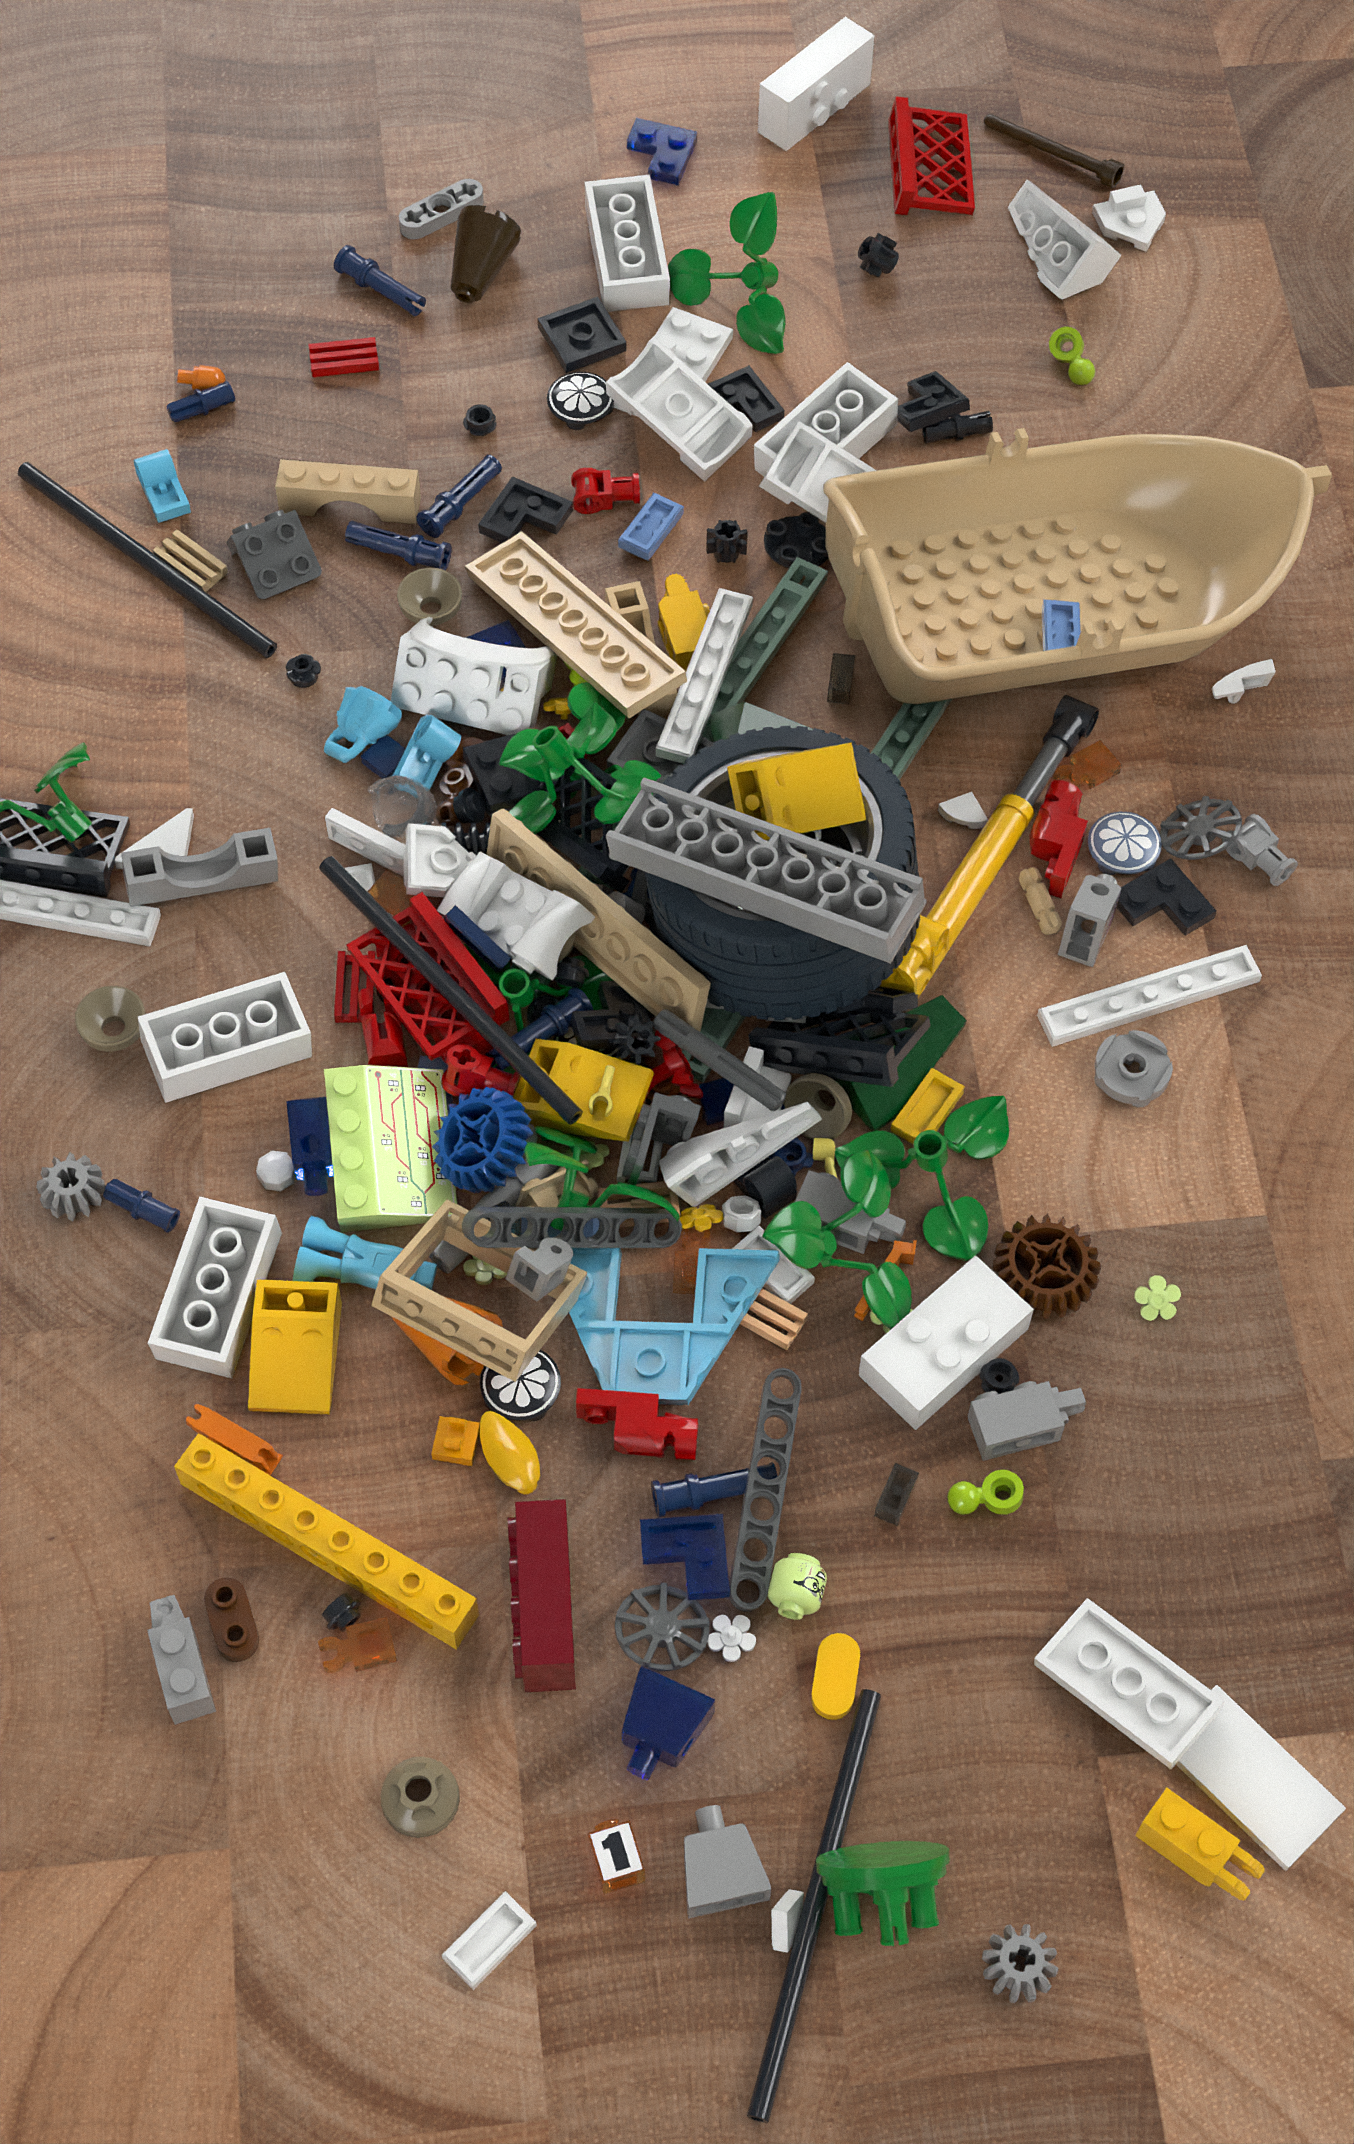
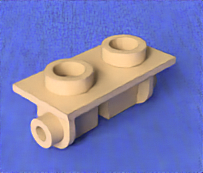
M588 1160L580 1162L585 1166L589 1164ZM560 1167L553 1175L542 1180L535 1178L527 1182L520 1190L515 1207H557L563 1192L566 1168ZM577 1171L573 1190L583 1193L592 1199L594 1193L598 1191L597 1183L593 1178L587 1179L584 1175L585 1173Z

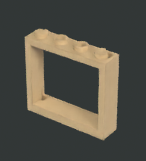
M447 1199L381 1274L371 1306L516 1382L577 1302L588 1272L570 1263L563 1282L547 1294L557 1300L526 1340L410 1279L442 1240L505 1273H508L515 1252L521 1249L483 1248L471 1242L462 1232V1222L469 1210ZM449 1211L453 1213L450 1217H448ZM484 1218L478 1220L474 1227L475 1236L481 1237L487 1234L490 1230L491 1222ZM528 1248V1249H530L531 1251L534 1252V1251H536L538 1248Z

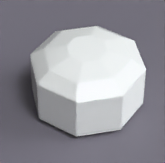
M270 1151L259 1158L256 1173L258 1180L265 1189L282 1191L293 1184L296 1167L287 1152Z
M746 1195L731 1197L722 1205L723 1222L726 1228L735 1232H747L754 1230L761 1223L759 1202Z

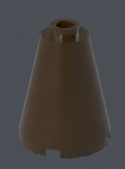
M468 205L462 208L457 219L450 288L455 297L464 303L481 300L520 243L521 229L511 217L499 210H496L495 215L484 212L486 206Z

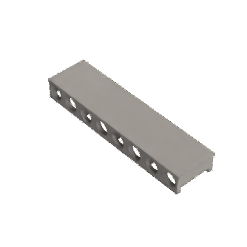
M645 777L640 783L641 790L616 829L614 831L609 830L606 834L610 851L609 857L613 860L890 964L927 903L924 897L923 878ZM651 792L657 793L664 797L668 804L662 803L659 800H657L651 794ZM685 805H690L696 808L700 812V815L698 816L693 814L686 808ZM720 818L730 820L737 829L725 825ZM754 830L765 833L770 837V840L762 839ZM789 843L799 845L806 851L807 855L797 852ZM824 856L836 859L840 862L841 867L831 864ZM860 869L872 872L878 878V881L868 878ZM896 882L908 885L913 890L912 893L902 890Z

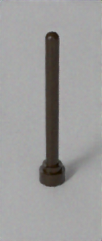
M988 114L984 117L985 126L1091 171L1100 179L1101 184L1115 188L1122 178L1124 164L1114 159L1099 161L995 115Z

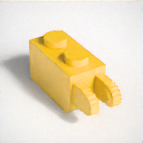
M672 573V575L666 577V592L658 604L659 620L657 626L668 657L686 672L710 609L707 603L702 604L697 590H689L684 576Z
M1167 1787L1145 1817L1135 1835L1201 1884L1210 1887L1214 1882L1239 1900H1246L1250 1890L1244 1882L1223 1868L1227 1861H1230L1246 1874L1257 1879L1261 1878L1265 1872L1261 1862L1238 1846L1241 1840Z

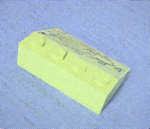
M373 1065L324 1069L337 1219L341 1232L427 1223L447 1199L457 1204L456 1187L440 1173L441 1167L434 1162L439 1153L432 1148L439 1141V1138L433 1131L442 1128L443 1122L440 1117L448 1116L446 1091L441 1085L444 1073L442 1069ZM449 1211L448 1217H450L453 1213Z

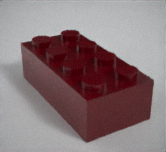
M566 1499L515 1502L516 1517H507L508 1541L510 1543L509 1572L512 1597H519L511 1598L513 1637H521V1639H512L515 1679L523 1678L525 1693L576 1690Z

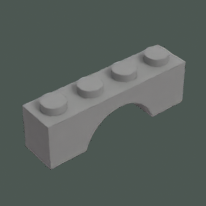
M271 828L234 833L219 848L198 855H173L165 852L159 846L121 852L123 875L130 907L278 881V858Z

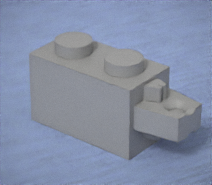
M808 1170L795 1202L805 1201L814 1206L820 1214L822 1226L827 1225L851 1210L855 1205L854 1202L847 1198L841 1182L835 1176L829 1173L818 1174ZM889 1208L876 1218L869 1217L862 1209L860 1213L830 1232L834 1235L838 1245L864 1254L869 1240L877 1242L880 1238L893 1243L894 1240L900 1241L905 1230L906 1221L890 1214Z
M1029 1381L1016 1386L1013 1391L1001 1394L991 1391L977 1396L974 1401H971L968 1420L982 1460L985 1461L1060 1441L1065 1424L1069 1421L1068 1416L1083 1412L1086 1400L1081 1388L1059 1392L1057 1387L1051 1388L1049 1381L1040 1384Z
M175 1595L150 1602L152 1628L147 1631L167 1709L174 1724L176 1725L216 1712L197 1637L189 1617H184Z

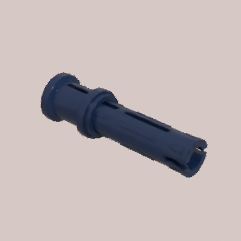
M351 245L344 246L338 252L334 260L336 272L348 274L355 279V283L360 287L367 288L370 286L410 312L413 316H417L422 312L412 302L414 301L420 306L425 307L426 298L379 270V265L375 260L363 258L356 253L355 247Z
M486 455L449 492L439 493L435 498L434 504L427 510H421L417 514L416 520L420 528L430 537H440L444 532L443 528L451 520H457L461 517L463 506L501 472L502 466L494 456Z
M353 520L349 522L346 528L345 541L347 543L365 546L405 558V561L412 566L422 564L446 571L449 565L452 547L448 542L438 544L424 540L423 535L419 534L412 535L411 537L403 536Z
M573 987L568 991V996L555 1005L548 1004L543 1007L541 1016L511 1036V1038L527 1054L532 1050L535 1039L548 1040L554 1035L559 1037L567 1034L568 1028L571 1026L572 1012L593 1010L592 1004L583 991ZM495 1049L486 1052L485 1056L494 1058L492 1067L497 1064L495 1068L504 1071V1069L510 1066Z
M773 1462L757 1466V1471L762 1478L772 1480L778 1477ZM749 1468L700 1478L696 1474L689 1473L685 1474L684 1479L661 1484L658 1480L651 1481V1493L657 1517H665L666 1512L689 1507L692 1511L699 1510L700 1507H703V1502L743 1495L745 1493Z

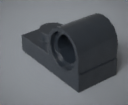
M778 1156L772 1159L765 1158L734 1180L735 1184L746 1196L759 1202L761 1215L765 1219L796 1199L797 1183L794 1174L789 1166Z

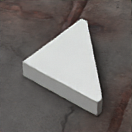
M186 808L123 852L159 846L167 853L187 856L194 819L193 809ZM121 853L115 857L117 869H123Z

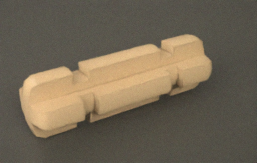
M1035 867L1024 869L1020 872L1019 882L1023 890L1027 891L1025 895L1036 919L1040 920L1038 924L1042 933L1050 935L1059 932L1062 921L1058 912L1053 911L1055 909L1054 903L1045 884L1040 882L1043 879L1039 870Z

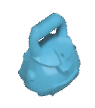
M346 687L340 710L336 714L338 716V728L326 740L324 752L343 763L349 762L363 751L367 745L375 744L377 739L393 731L401 721L402 711L391 701L366 687ZM345 738L354 743V745L347 749L337 744V742Z

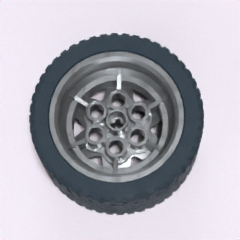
M772 726L763 727V730L758 731L756 729L747 730L745 734L741 735L736 733L730 735L729 739H720L714 742L711 747H704L698 751L696 756H690L684 761L685 764L683 766L679 765L672 772L673 775L671 777L668 776L662 783L736 811L727 766L747 760L852 742L866 820L800 834L919 877L914 820L911 804L904 787L901 786L900 780L893 774L892 769L886 763H882V759L875 753L871 754L870 750L863 745H856L855 741L847 737L843 739L839 734L832 732L828 734L825 733V730L816 728L808 730V727L801 726L796 728L780 726V728L775 729ZM657 793L654 795L660 802L668 804L661 795ZM685 805L690 812L698 816L700 815L696 808ZM720 818L725 825L737 829L730 820ZM789 843L794 850L807 855L802 847ZM824 856L831 864L841 867V864H837L836 859ZM860 869L865 876L878 881V878L872 872ZM644 871L659 940L674 950L685 962L697 972H700L711 983L707 998L709 1003L717 1007L723 1006L724 1010L732 1013L740 1012V1015L746 1017L753 1015L757 1019L768 1020V1018L785 1020V1018L792 1017V1020L803 1019V1016L809 1015L810 1018L819 1016L820 1013L825 1011L826 1014L836 1011L837 1007L840 1006L846 1007L852 1004L856 998L860 1000L868 995L869 990L873 991L880 986L882 980H887L893 973L894 968H898L903 961V956H906L911 948V943L915 939L916 929L920 922L919 915L890 964ZM896 882L902 890L912 893L913 890L908 885Z

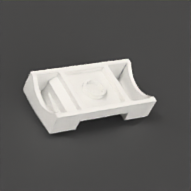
M655 337L649 340L641 354L627 369L606 381V394L630 416L635 413L680 454V460L704 482L752 437V423L742 412L732 407L679 360L670 348L661 344Z
M799 421L790 432L759 487L788 505L793 501L826 522L829 498L824 494V483L829 479L839 476L877 470L823 437L813 428Z
M479 852L459 875L437 909L444 919L446 914L456 905L513 959V964L530 975L533 971H536L551 980L557 974L558 958L565 942L577 929L590 924L595 918L578 901L556 890L552 892L513 872L504 863L482 852Z

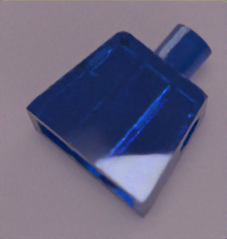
M326 1097L286 1101L292 1163L297 1179L304 1180L305 1195L320 1196L329 1192L327 1177L334 1176Z
M641 1666L622 1728V1743L634 1749L626 1769L639 1778L649 1780L658 1761L671 1767H677L715 1713V1699Z

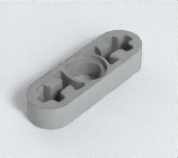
M463 179L404 208L399 214L401 234L408 239H420L456 221L462 208L468 205H483V187L481 183L474 179ZM440 205H444L450 208L448 211L443 213H439L433 210L435 207Z

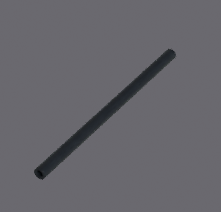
M24 462L19 467V477L265 658H269L275 653L277 644L38 468L29 462Z
M333 856L323 860L319 870L568 1125H572L579 1120L583 1111L358 881Z
M862 1689L860 1691L816 1858L823 1853L842 1847L881 1700V1695L873 1690ZM816 1859L747 2113L748 2118L762 2123H769L829 1896L827 1886L822 1883V1876L817 1873Z

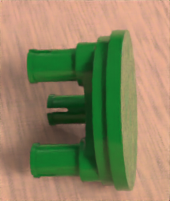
M890 1841L848 1846L819 1855L816 1858L817 1873L822 1876V1883L827 1886L828 1895H831L833 1898L835 1935L851 1936L863 1932L859 1893L871 1895L873 1903L878 1905L881 1945L894 1946L893 1926L895 1928V1940L898 1941V1945L909 1943L905 1903L909 1900L911 1927L930 1928L938 1926L939 1919L937 1918L935 1886L939 1884L938 1879L947 1873L946 1865L950 1863L949 1848L933 1842Z

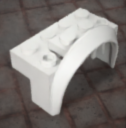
M431 617L421 619L410 631L400 637L391 702L397 708L424 715H433L436 718L505 735L536 728L540 699L551 690L557 655L550 647L518 648L460 637L429 626L432 622ZM503 667H505L507 671L504 689L499 691Z

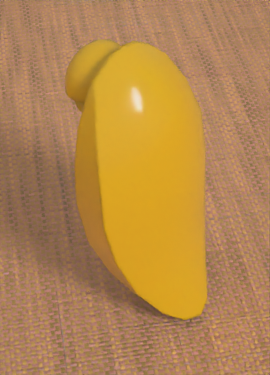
M493 1411L485 1412L480 1421V1440L488 1464L497 1477L507 1486L517 1490L520 1494L527 1495L533 1493L537 1488V1482L540 1478L539 1459L533 1444L512 1422Z

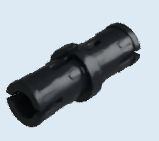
M984 411L963 416L957 414L951 418L922 428L924 442L929 444L946 439L960 441L966 436L991 433L993 431L992 416L989 417L991 413L990 411Z

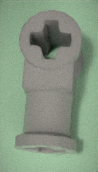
M1251 814L1245 819L1238 837L1226 848L1231 857L1242 861L1250 870L1258 865L1270 877V883L1274 886H1279L1285 882L1298 866V862L1294 858L1288 859L1277 848L1279 838L1271 831L1266 821L1256 814Z

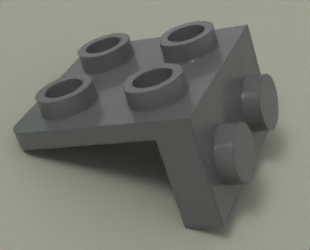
M278 510L265 516V522L256 526H252L251 522L243 524L232 530L233 535L226 542L232 555L238 553L255 594L261 600L302 585L321 575V567L296 510L285 514L283 510Z
M656 1092L650 1106L642 1105L633 1131L631 1148L621 1175L628 1178L627 1184L636 1186L644 1165L650 1139L671 1146L689 1140L699 1115L700 1105L693 1104L691 1100L683 1096L672 1095L669 1097Z

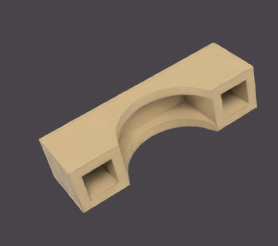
M280 460L275 485L279 510L284 511V514L296 510L297 515L314 516L318 508L326 503L351 501L368 507L384 522L417 523L416 516L421 500L418 470Z
M640 581L605 588L606 604L656 645L651 627L649 607ZM673 690L645 709L668 719L677 696V690Z

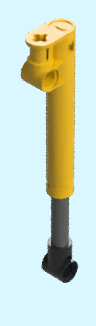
M1068 695L1062 697L1055 710L1053 724L1043 738L1044 745L1013 794L1003 796L996 810L990 816L926 917L920 915L919 926L916 929L917 933L914 941L911 943L910 950L906 956H903V961L898 968L893 969V973L889 978L881 981L880 986L914 992L918 994V998L920 997L1034 817L1033 805L1064 757L1071 755L1081 736L1087 738L1091 734L1099 716V708Z

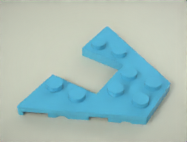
M572 1248L573 1257L571 1264L588 1273L579 1298L569 1311V1314L602 1390L659 1394V1404L689 1405L780 1260L779 1251L699 1248L693 1323L616 1321L622 1256L621 1248Z

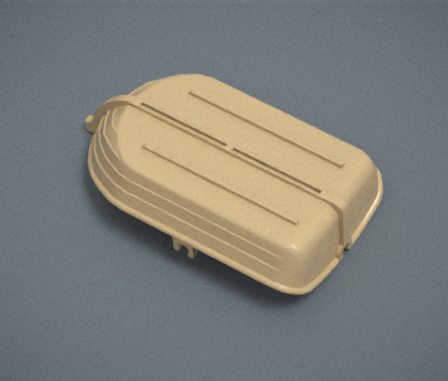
M1021 428L1014 432L1015 441L1008 447L1002 448L1004 443L999 433L993 432L990 434L985 455L856 473L827 480L823 485L824 494L829 498L826 520V550L846 598L843 623L849 637L855 640H864L875 668L891 697L908 704L929 703L1180 662L1201 654L1263 606L1283 583L1301 552L1310 522L1314 497L1320 493L1327 492L1332 473L1327 465L1304 468L1297 461L1277 453L1241 442L1208 436L1132 434L1027 448L1029 437L1025 429ZM1044 599L1079 602L1081 632L1076 646L1043 651L1042 604Z

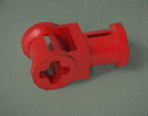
M585 467L576 470L571 476V484L575 488L576 494L573 498V507L578 513L594 514L600 510H613V502L617 501L640 503L638 473H633L632 476L611 477L610 470H596ZM585 478H588L589 484H585ZM586 498H589V504L586 503Z
M462 1044L455 1045L447 1051L446 1062L448 1070L442 1075L441 1085L447 1093L458 1097L460 1094L470 1095L473 1088L484 1090L485 1087L494 1088L501 1092L505 1091L514 1096L521 1076L518 1072L511 1074L492 1067L494 1058L482 1055L475 1048ZM466 1056L468 1059L465 1065H463L464 1057ZM458 1076H460V1077H459V1081H458V1085H456V1084H455V1079H456Z

